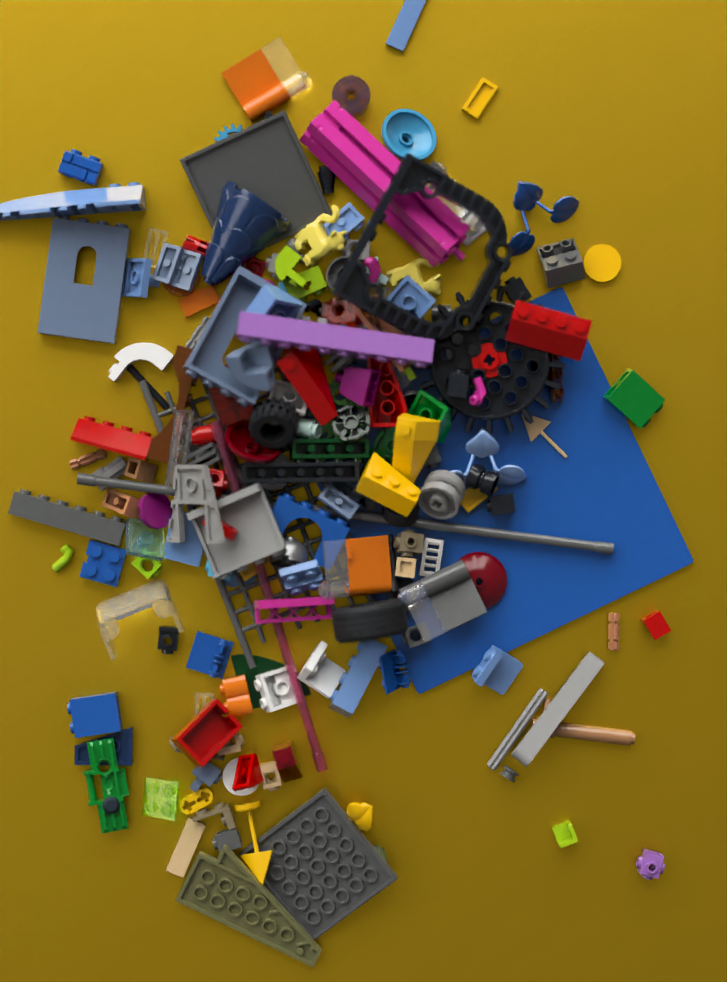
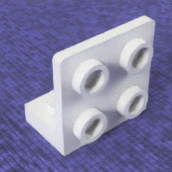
M321 640L311 653L297 678L329 699L339 684V680L343 672L345 673V670L325 657L327 653L324 650L328 644Z

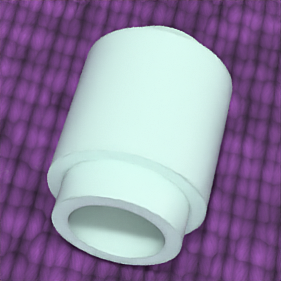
M299 417L297 436L307 439H319L323 431L321 424L315 420Z

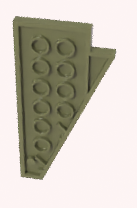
M224 844L218 858L199 851L175 901L314 967L322 948L270 891L259 882L226 844Z

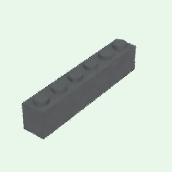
M20 489V492L14 491L8 514L121 546L127 523L123 522V518L112 516V519L104 517L105 513L94 510V513L86 511V507L76 505L73 508L68 506L66 501L58 499L57 502L49 501L50 497L41 494L38 497L32 496V492L25 489Z

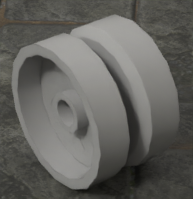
M447 470L432 471L427 475L418 497L419 506L431 517L437 519L452 518L457 514L466 492L465 483L453 472Z

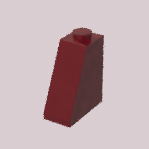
M292 740L274 745L272 753L277 770L284 783L303 778Z

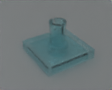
M128 517L126 520V554L162 561L165 558L164 528L150 529L140 519Z

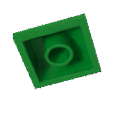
M420 389L408 414L441 421L436 443H443L452 427L450 408Z

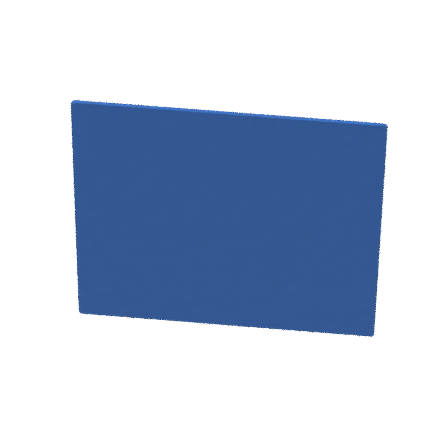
M562 287L527 302L534 305L541 304L544 308L576 316ZM501 315L492 319L491 321L493 323L499 322L501 320ZM483 328L479 336L482 339H487L490 336V330ZM503 339L497 340L495 347L498 350L504 349L506 341ZM588 339L581 361L565 357L560 359V362L566 364L565 369H562L563 377L561 378L564 389L563 402H551L550 387L544 386L539 396L546 400L550 407L545 409L534 401L526 408L530 415L551 422L543 432L568 457L564 458L541 434L531 442L521 412L511 417V422L514 426L513 433H509L506 429L504 419L494 420L491 437L499 445V451L493 455L497 468L515 465L522 468L527 475L523 481L516 484L502 485L497 483L496 487L498 489L491 495L513 493L515 513L492 516L491 512H487L486 501L489 500L488 496L469 513L460 504L457 514L449 519L431 517L420 507L418 519L593 542L614 543L612 555L413 527L401 528L390 524L352 519L347 523L350 525L349 533L352 539L393 534L394 539L404 529L415 530V533L424 534V538L444 540L440 570L457 562L466 554L484 552L498 559L506 571L507 587L505 593L495 605L486 608L488 613L448 632H445L420 579L426 577L419 575L422 554L418 556L413 555L412 557L416 559L414 578L398 576V580H413L422 591L421 604L416 610L406 613L408 627L425 621L432 639L429 642L410 648L409 644H404L401 634L391 636L396 649H403V652H405L407 662L403 664L408 665L405 668L409 670L408 673L414 687L420 694L475 668L480 664L484 654L492 645L507 653L693 563L689 549L625 416L603 398L611 387ZM444 350L442 352V358L444 360H449L446 354V350ZM514 350L511 358L515 361L520 360L522 352ZM487 356L488 359L485 360V363H488L489 366H491L492 362L495 361V358L493 359L491 356ZM530 361L527 364V369L532 372ZM413 364L411 367L418 377L409 381L404 371L400 372L396 366L393 367L402 393L413 389L420 390V384L432 380L430 369H415ZM503 366L500 374L503 377L509 376L511 368ZM481 371L475 372L473 379L481 377L483 380L484 373ZM519 377L516 380V385L520 388L525 387L527 379ZM492 382L489 390L492 393L498 392L500 384ZM435 386L424 390L435 399L440 396ZM471 387L469 388V397L473 394ZM340 393L334 395L338 401L345 399V396ZM508 393L505 396V401L508 404L514 403L516 395ZM484 398L483 402L478 406L481 409L487 408L489 400ZM334 401L336 411L344 407L343 405L338 406ZM446 401L442 402L444 405L450 408L451 412L452 407ZM307 408L304 417L311 420L314 419V416H308V413L311 411ZM352 411V415L358 413L357 411ZM460 412L457 413L451 422L452 427L444 442L436 443L442 461L438 462L439 466L428 469L427 466L422 467L414 485L421 490L427 475L435 470H460L465 473L471 454L466 450V445L481 430L485 431V420L475 419L473 429L470 433L465 432V425L468 421V416ZM339 419L337 423H343V420ZM363 423L365 427L359 426V428L366 430L367 423ZM387 427L370 428L369 433L365 437L369 438V453L378 434ZM325 432L319 439H328V433ZM332 434L329 439H335V435ZM296 437V439H304L303 437ZM475 455L472 465L476 463L483 466L485 471L489 469L494 471L489 455L484 458ZM364 459V463H359V480L360 473L367 459ZM358 482L351 483L356 486ZM317 483L322 492L324 490L322 483ZM377 503L372 512L382 514L383 505ZM361 505L360 508L357 510V511L370 512V511H368L367 509L363 508L362 505ZM428 544L427 548L438 549L439 546ZM395 548V557H401V554L396 553ZM427 552L426 555L437 557L438 553ZM425 560V563L436 564L437 562L435 560ZM424 567L425 571L435 572L436 569L431 567ZM477 578L475 582L477 585H481L483 580L482 578ZM406 588L401 589L397 595L398 599H401L404 603L410 602L413 597L412 592ZM388 593L373 594L376 601L388 600ZM418 630L410 633L412 640H419L421 637V632Z

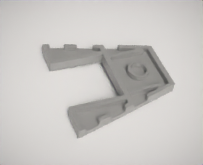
M176 465L173 483L175 498L171 500L173 514L172 519H169L168 528H171L170 537H167V542H185L183 504H204L206 544H225L226 541L208 465Z

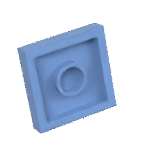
M127 258L123 297L147 298L149 286L159 287L160 282L153 280V275H150L152 259Z

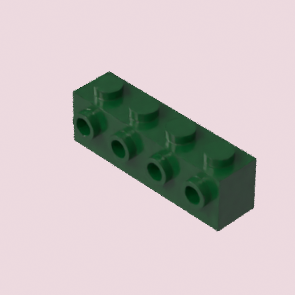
M369 438L353 443L344 442L340 439H294V442L291 445L289 444L290 460H295V463L306 462V460H314V462H326V460L345 462V460H352V462L364 463V459L370 458Z

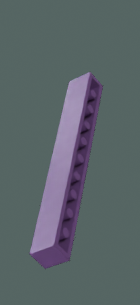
M240 311L238 315L236 338L244 343L259 341L261 345L271 346V343L279 344V347L290 349L293 346L299 347L301 351L318 350V353L321 354L334 352L338 353L337 355L341 357L355 355L357 359L361 360L375 358L377 362L387 363L388 360L395 361L397 365H407V363L415 364L417 368H426V366L432 363L435 341L434 339Z

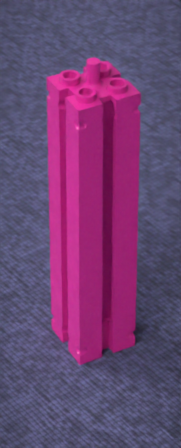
M334 100L310 122L306 129L307 131L299 141L303 145L308 146L309 150L374 211L401 162ZM425 186L426 193L431 195L433 192ZM419 192L408 193L402 196L394 194L384 212L387 215L384 221L424 259H427L428 263L433 267L438 263L443 264L451 254L455 255L460 261L464 259L466 255L458 248L468 237L466 233L470 227L463 223L438 197L424 199L420 196Z

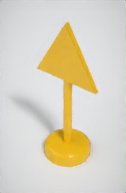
M257 800L234 805L236 812H247L255 853L240 856L259 882L264 885L273 850L259 852L251 812L261 807V801Z

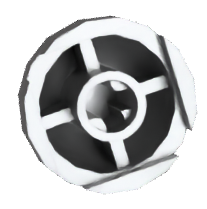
M295 537L285 538L284 541L287 548L282 550L284 554L274 558L270 555L271 565L277 568H286L308 562L306 547L301 542H298Z

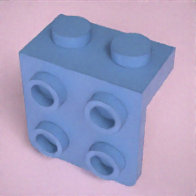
M492 645L484 654L480 664L475 667L471 676L477 685L482 687L484 684L499 694H504L523 668V664Z

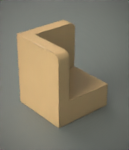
M397 557L395 576L414 578L416 559Z

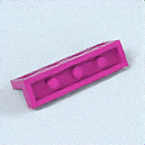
M334 596L254 600L255 624L332 619L331 604H334ZM318 605H326V615H318L314 611ZM300 606H306L309 609L308 613L302 617L295 611ZM282 607H287L291 611L286 618H281L277 614L278 610ZM260 609H269L272 612L267 619H260Z

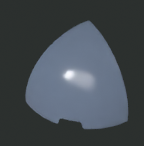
M255 342L243 346L226 356V363L238 380L251 388L271 391L276 377L273 371L274 363H276L275 344L271 343V346L261 345L260 342Z

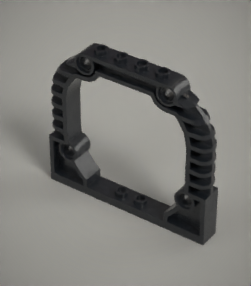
M406 153L336 280L331 293L409 336L441 340L455 334L458 330H470L475 323L478 324L482 319L483 313L481 312L484 306L487 307L493 298L490 296L494 289H498L502 281L500 279L502 273H506L511 265L509 260L513 252L511 246L506 243L507 230L504 219L497 207L488 199L449 178L448 175L415 156ZM427 184H431L434 187V192L431 195L425 191ZM419 192L420 196L424 199H433L440 196L474 215L484 224L490 239L484 250L487 264L465 305L453 308L444 321L430 322L421 319L385 299L382 286L370 282L365 265L358 261L368 242L374 240L377 234L375 231L377 225H382L387 215L384 212L394 194L402 196L408 193ZM499 247L505 249V256L502 258L497 255ZM375 287L378 291L376 298H371L368 294L369 289ZM463 315L468 318L466 326H462L459 322Z

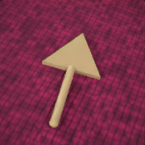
M521 413L531 442L541 434L564 458L568 457L543 432L551 423L550 421L532 416L534 422L530 424Z

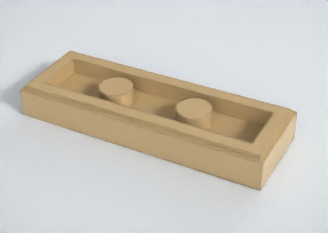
M188 817L166 871L182 878L184 877L206 826L205 823L200 821L193 822V819Z

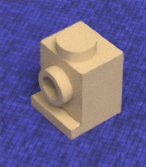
M275 761L259 764L264 779L262 782L263 789H268V791L280 789L279 786L283 782ZM274 773L275 778L269 779L268 774Z

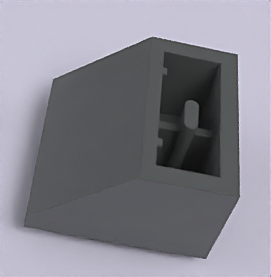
M574 238L536 247L543 277L548 288L585 279L583 261Z

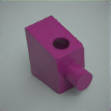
M345 367L344 372L338 371L335 375V381L341 383L340 394L360 406H374L382 370L364 367Z

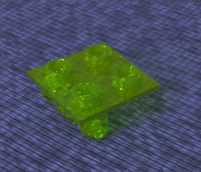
M145 777L142 815L176 821V815H178L177 804L179 803L177 801L179 798L178 787H180L178 780L167 781Z

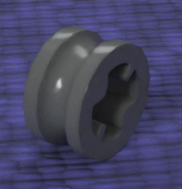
M504 765V771L500 772L502 776L512 782H515V777L519 776V773Z

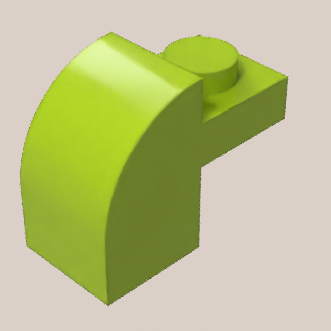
M287 245L276 258V274L282 283L288 277L290 278L288 282L296 289L300 286L303 289L307 281L293 270L302 257Z

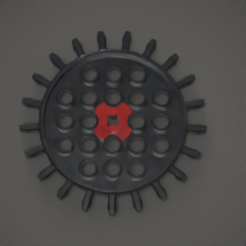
M499 285L497 289L496 300H491L487 307L484 306L480 322L478 324L475 323L470 330H458L455 333L463 335V341L460 344L453 342L452 339L455 334L441 340H435L432 363L426 366V368H417L414 364L415 369L429 368L432 375V380L420 384L419 389L427 390L433 386L437 388L440 394L437 400L441 403L446 401L452 407L450 412L451 422L459 412L468 416V421L465 425V432L470 433L473 429L475 419L486 421L485 431L490 436L493 433L494 420L504 419L506 429L509 433H513L514 426L511 422V417L520 412L525 420L532 424L534 422L533 418L526 408L536 401L541 407L548 409L550 407L548 402L539 396L544 386L550 387L553 390H560L561 388L558 383L547 380L549 369H565L566 364L551 362L550 353L506 341V347L502 350H498L495 347L497 340L506 339V327L510 324L515 303L512 305L503 302L505 292L502 285ZM521 291L517 295L516 300L523 301L525 293ZM460 292L455 293L456 300L460 306L465 305L464 296ZM439 304L437 306L439 312L447 318L449 314L447 308ZM495 312L501 314V320L497 323H493L490 320V316ZM465 315L461 316L459 320L462 326H464L463 322L467 318ZM483 328L490 330V336L487 339H482L479 336ZM472 344L479 346V352L476 355H471L468 351ZM446 349L452 351V357L449 360L442 358V352ZM514 350L522 352V358L518 361L511 358ZM487 356H491L493 359L495 358V361L492 362L491 366H489L488 363H485V360L488 359ZM465 360L468 362V368L465 371L466 375H471L470 387L473 389V393L475 391L472 381L474 373L477 371L484 373L482 381L487 391L485 398L489 400L487 408L481 409L479 406L471 405L469 398L447 396L448 385L446 381L450 373L459 370L457 367L459 361ZM530 361L538 363V369L534 372L527 369V364ZM503 366L511 368V374L507 377H503L500 374ZM519 377L527 379V385L523 388L516 385V380ZM492 382L500 384V390L496 393H492L489 390ZM508 393L516 395V401L512 404H508L505 401V396Z

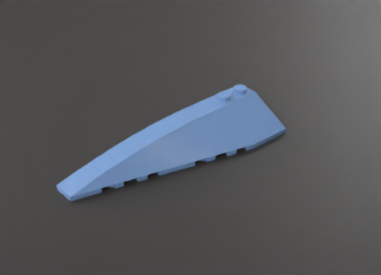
M139 182L128 183V186L122 187L121 184H109L108 188L63 191L0 203V221L59 217V215L76 216L145 211V187L140 185Z

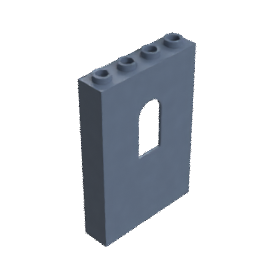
M59 215L58 218H53L38 333L116 344L132 231L130 228H127L126 224L116 223V226H109L108 222L97 221L95 224L89 223V219L78 218L77 221L70 220V217ZM84 246L94 248L97 254L93 286L74 283L77 255Z
M239 266L235 270L195 344L183 370L186 371L185 374L194 379L197 377L202 380L205 386L217 388L223 396L227 398L233 397L239 405L252 407L262 390L251 388L238 380L231 370L225 367L222 357L237 330L240 311L245 312L264 284L276 286ZM292 296L303 305L294 317V319L299 320L307 304ZM279 346L276 350V362L284 349Z

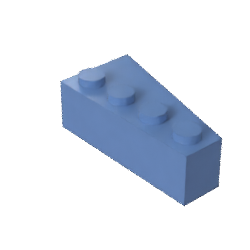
M377 640L358 643L356 649L359 651L356 657L352 655L347 666L350 668L347 673L343 672L339 680L341 685L338 690L335 689L330 697L332 702L328 708L347 718L353 715L378 667L379 656L385 653L388 646Z

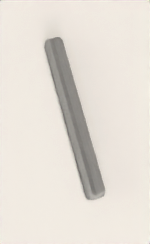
M540 688L488 761L487 766L492 770L498 768L548 696L545 690Z

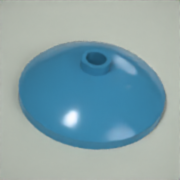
M398 109L391 112L382 124L381 132L385 145L394 155L403 159L406 153H409L420 160H424L432 154L436 147L437 137L434 127L419 112L411 109Z

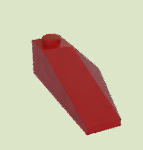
M298 347L276 362L321 426L338 415L321 358L316 350L301 351Z
M368 358L367 368L382 370L374 406H369L371 427H396L397 418L403 413L408 414V410L392 363L389 360L387 363L377 362L375 358Z

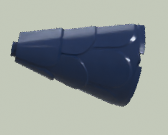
M227 181L222 189L217 215L214 218L210 241L207 242L201 275L204 277L203 281L211 286L214 284L219 285L234 274L239 266L244 267L246 262L262 252L266 246L284 234L291 226V222L286 218L283 219L282 214L244 188L240 190L237 188L238 185Z

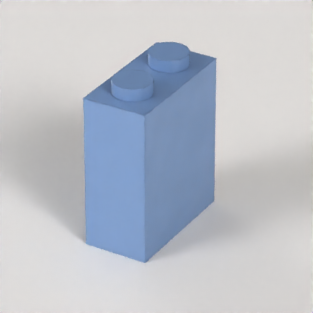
M184 511L185 542H167V537H170L171 528H169L161 558L199 567L204 552L203 546L192 520H188L186 513L189 512Z

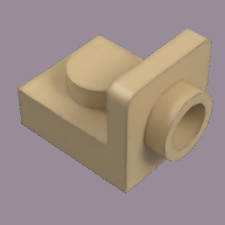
M239 732L234 735L235 743L229 740L218 751V755L242 751V746L245 745L243 734L239 735Z

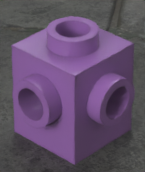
M643 848L641 857L638 856L636 861V868L642 874L641 877L648 880L658 879L659 875H662L664 872V855Z

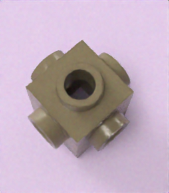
M404 529L403 532L398 533L393 543L396 553L401 554V557L412 558L413 555L418 556L422 554L424 534L415 533V530Z

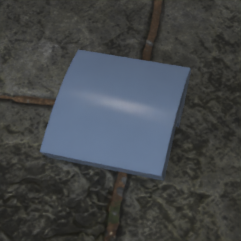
M164 242L152 279L192 292L204 256Z
M351 482L328 483L318 496L320 501L348 521L362 505L361 502L357 504L349 498L355 488V485Z

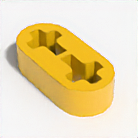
M202 787L181 800L180 810L184 814H192L209 805L214 798V793L209 787ZM203 791L210 794L208 801L205 799L198 801ZM186 800L189 803L195 800L196 803L191 806V810L183 807Z

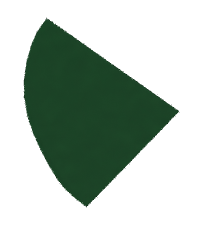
M244 654L231 655L235 675L245 674L253 709L261 707L259 699L262 698L260 691H256L254 687L255 675L286 665L253 655L257 666L250 669ZM300 680L304 696L311 695L308 686Z

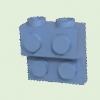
M317 560L279 569L280 577L289 595L296 596L306 590H319L322 588L321 586L326 585L323 571Z

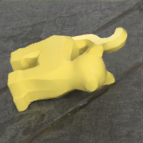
M336 205L331 206L332 216L324 213L319 215L314 222L308 224L306 228L294 236L296 239L294 245L298 251H303L307 243L311 247V250L302 259L306 266L319 265L318 260L330 255L333 250H344V235L347 231L336 232L333 230L328 236L323 222L331 224L339 219L340 210Z
M420 257L403 267H396L386 272L392 288L397 287L398 283L406 275H409L429 294L439 296L442 293L441 274L432 276L424 282L420 273V266L424 264L430 268H437L441 263L433 267L428 263L427 259Z

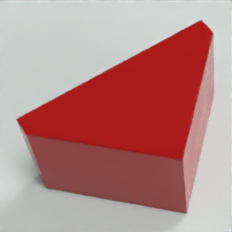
M255 753L238 757L233 791L248 789L264 781Z

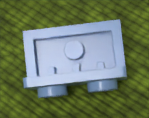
M349 202L340 210L339 219L331 224L326 222L324 227L328 236L333 230L336 232L346 230L347 233L344 235V239L347 241L350 238L348 234L352 230L357 232L364 225L363 221L365 218Z

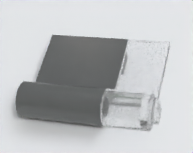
M463 560L457 561L399 589L400 594H398V597L409 608L424 642L488 613Z

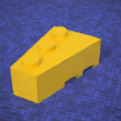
M375 452L366 464L355 490L405 517H408L421 492L418 487Z

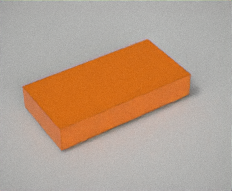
M209 285L178 301L186 318L217 304L220 298L214 285Z

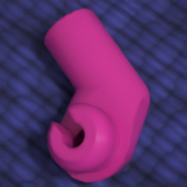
M367 257L365 259V266L370 271L368 278L371 283H377L382 272L376 258Z
M481 377L472 380L475 391L470 396L469 403L473 406L480 405L487 394Z

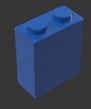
M117 691L71 698L69 700L70 703H67L68 714L72 715L73 721L70 722V730L75 735V738L120 732L123 729Z

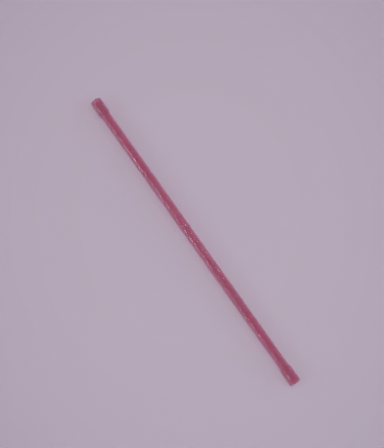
M221 420L209 423L233 494L240 491L241 488L225 443V433ZM264 563L254 564L264 599H275ZM282 622L272 623L311 747L317 772L325 771L328 769L327 763L318 741L301 682L297 678L298 673Z

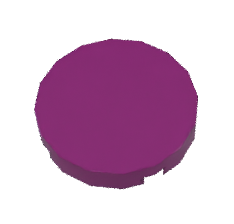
M145 493L141 497L138 508H140L139 517L143 524L150 529L166 527L169 524V519L172 517L171 502L167 496Z

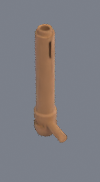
M551 699L544 700L543 711L552 701ZM532 719L531 727L537 719ZM560 722L549 737L626 746L634 745L635 733L629 730Z

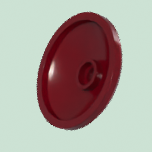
M239 421L227 428L224 437L225 443L230 451L240 459L251 463H266L275 460L280 455L281 449L276 450V448H272V450H268V447L262 448L259 443L256 444L254 439H251L248 430L250 421Z
M473 552L464 555L458 561L463 560L485 608L495 605L502 598L507 587V575L503 565L498 559L488 553ZM477 578H482L483 582L481 585L476 584Z

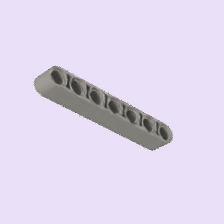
M590 651L587 653L512 752V757L525 767L529 765L605 663Z

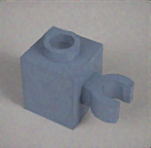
M211 760L201 768L195 767L191 773L197 778L191 784L190 789L196 792L203 782L209 787L212 783L216 785L222 777L220 774L222 768Z

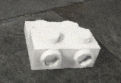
M295 664L255 675L254 687L256 691H260L262 698L259 699V703L266 712H273L305 701L300 680L297 678L298 674Z

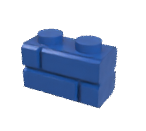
M71 149V152L65 150L58 173L96 187L104 165L100 162L101 159L90 155L89 158H86L78 150Z

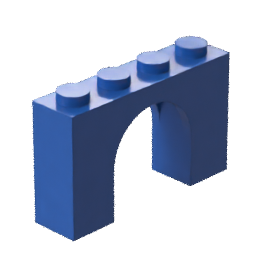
M287 492L284 494L280 493L272 508V512L281 533L283 534L286 526L294 519L309 518L315 521L322 531V540L312 560H317L320 566L330 570L350 530V525L347 524L348 521L337 517V519L333 518L326 510L320 509L318 511L312 508L313 505L309 502L302 501L301 503L295 500V496Z

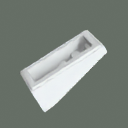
M424 538L420 576H428L440 570L444 540ZM428 544L438 545V546H439L438 549L427 548V547H428ZM427 552L438 553L437 557L426 554ZM425 560H435L437 562L436 564L425 563ZM424 567H431L436 569L435 572L425 571Z

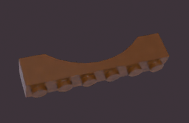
M177 345L172 363L179 383L177 407L168 425L151 439L146 458L171 464V460L175 461L178 451L175 449L176 442L180 443L183 433V431H180L181 424H185L188 415L185 412L186 406L191 404L193 394L190 393L191 388L196 386L198 380L197 377L196 379L189 377L185 374L186 371L183 370L193 349Z

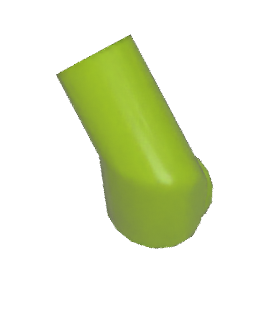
M68 544L60 549L63 556L52 565V569L57 573L69 563L74 553L73 548H70Z

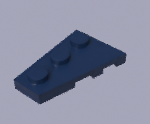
M133 727L75 745V765H90L87 742L114 738L118 766H132ZM106 761L100 763V765H110Z

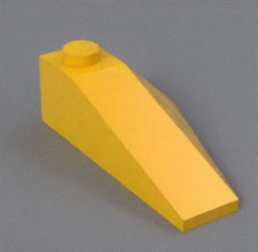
M403 413L397 418L392 467L414 484L438 440L441 421Z

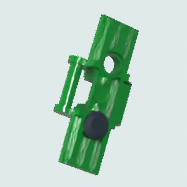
M114 738L87 742L91 769L83 771V775L86 777L89 795L88 806L97 805L102 834L129 829L124 797L130 795V790L127 787L126 767L121 769L118 767ZM103 761L108 762L110 769L106 771L100 770V763ZM100 774L103 798L97 799L93 775Z

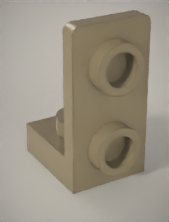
M221 802L213 806L214 809L208 811L206 808L200 809L195 812L196 815L192 818L193 822L223 812V815H221L223 825L227 826L228 830L234 829L237 826L230 803L225 804Z

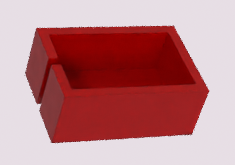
M217 698L210 700L171 739L197 768L203 767L243 727L232 714L222 716L228 710Z

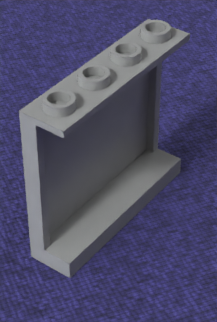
M261 483L216 501L220 519L239 531L234 541L225 538V544H206V527L202 524L205 518L204 506L186 513L188 520H192L213 570V579L217 577L220 580L231 576L229 572L237 570V573L248 569V564L253 562L255 565L266 561L265 557L272 555L274 558L284 554L282 550L287 548Z

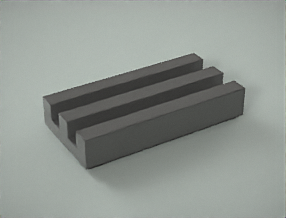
M211 442L181 458L180 461L184 465H195L215 454L216 458L203 464L210 466L221 460L222 457L214 442ZM210 447L212 448V451L189 463L188 459Z

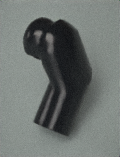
M319 299L306 302L305 312L312 311L316 313L317 317L325 314L326 310Z

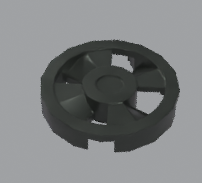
M357 405L342 407L337 411L338 415L332 420L333 431L336 436L348 443L364 439L371 428L369 414L364 408H359ZM352 411L359 412L357 417L352 415ZM339 419L343 420V423H337V422H338ZM360 423H367L366 430L359 428ZM347 432H351V436L346 438Z

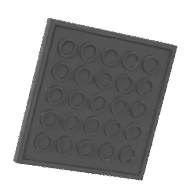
M325 787L257 839L259 852L273 850L264 886L314 940L398 879L397 874ZM253 843L243 849L239 855L255 853Z

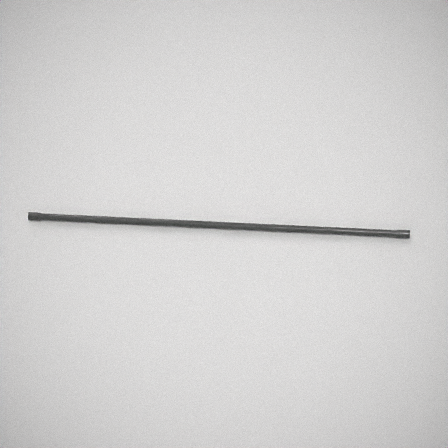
M78 473L77 484L102 486L175 496L173 486L107 478ZM222 493L221 497H216V501L231 494ZM267 499L272 509L276 500ZM313 505L312 507L318 511L320 509L328 511L331 517L344 518L330 507ZM357 511L351 518L352 520L389 524L380 513ZM417 519L413 525L409 526L594 551L610 555L613 554L614 543L577 540L426 519Z

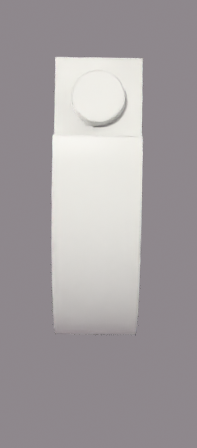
M135 343L123 348L114 356L119 361V364L115 363L108 371L110 375L108 377L112 381L117 382L132 363L140 360L152 362L159 369L165 371L173 361L174 355L165 348L153 343Z

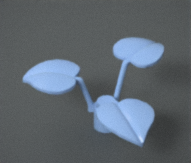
M481 430L466 445V450L471 454L466 472L463 473L460 470L450 471L459 476L465 483L475 455L480 458L489 455L494 471L500 473L499 484L512 485L523 481L527 477L524 470L515 465L497 468L493 455L499 451V445L484 430Z

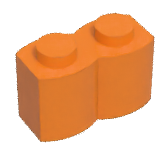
M245 674L222 679L223 684H220V690L222 695H226L227 702L224 703V707L228 710L226 714L230 713L237 717L253 713Z

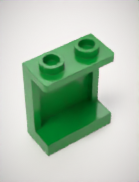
M629 368L624 371L603 396L607 402L616 407L639 429L649 424L651 421L650 417L662 409L663 402L665 401L657 391L634 370Z

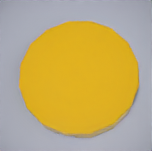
M595 245L584 256V272L590 279L596 282L610 281L617 276L621 269L620 254L610 245Z

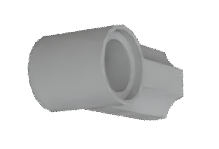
M119 456L107 466L96 470L92 475L117 479L125 473L127 462L122 456ZM97 486L100 491H103V490H105L106 488H108V487Z

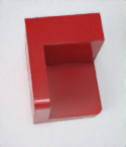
M659 610L641 619L654 640L671 631Z

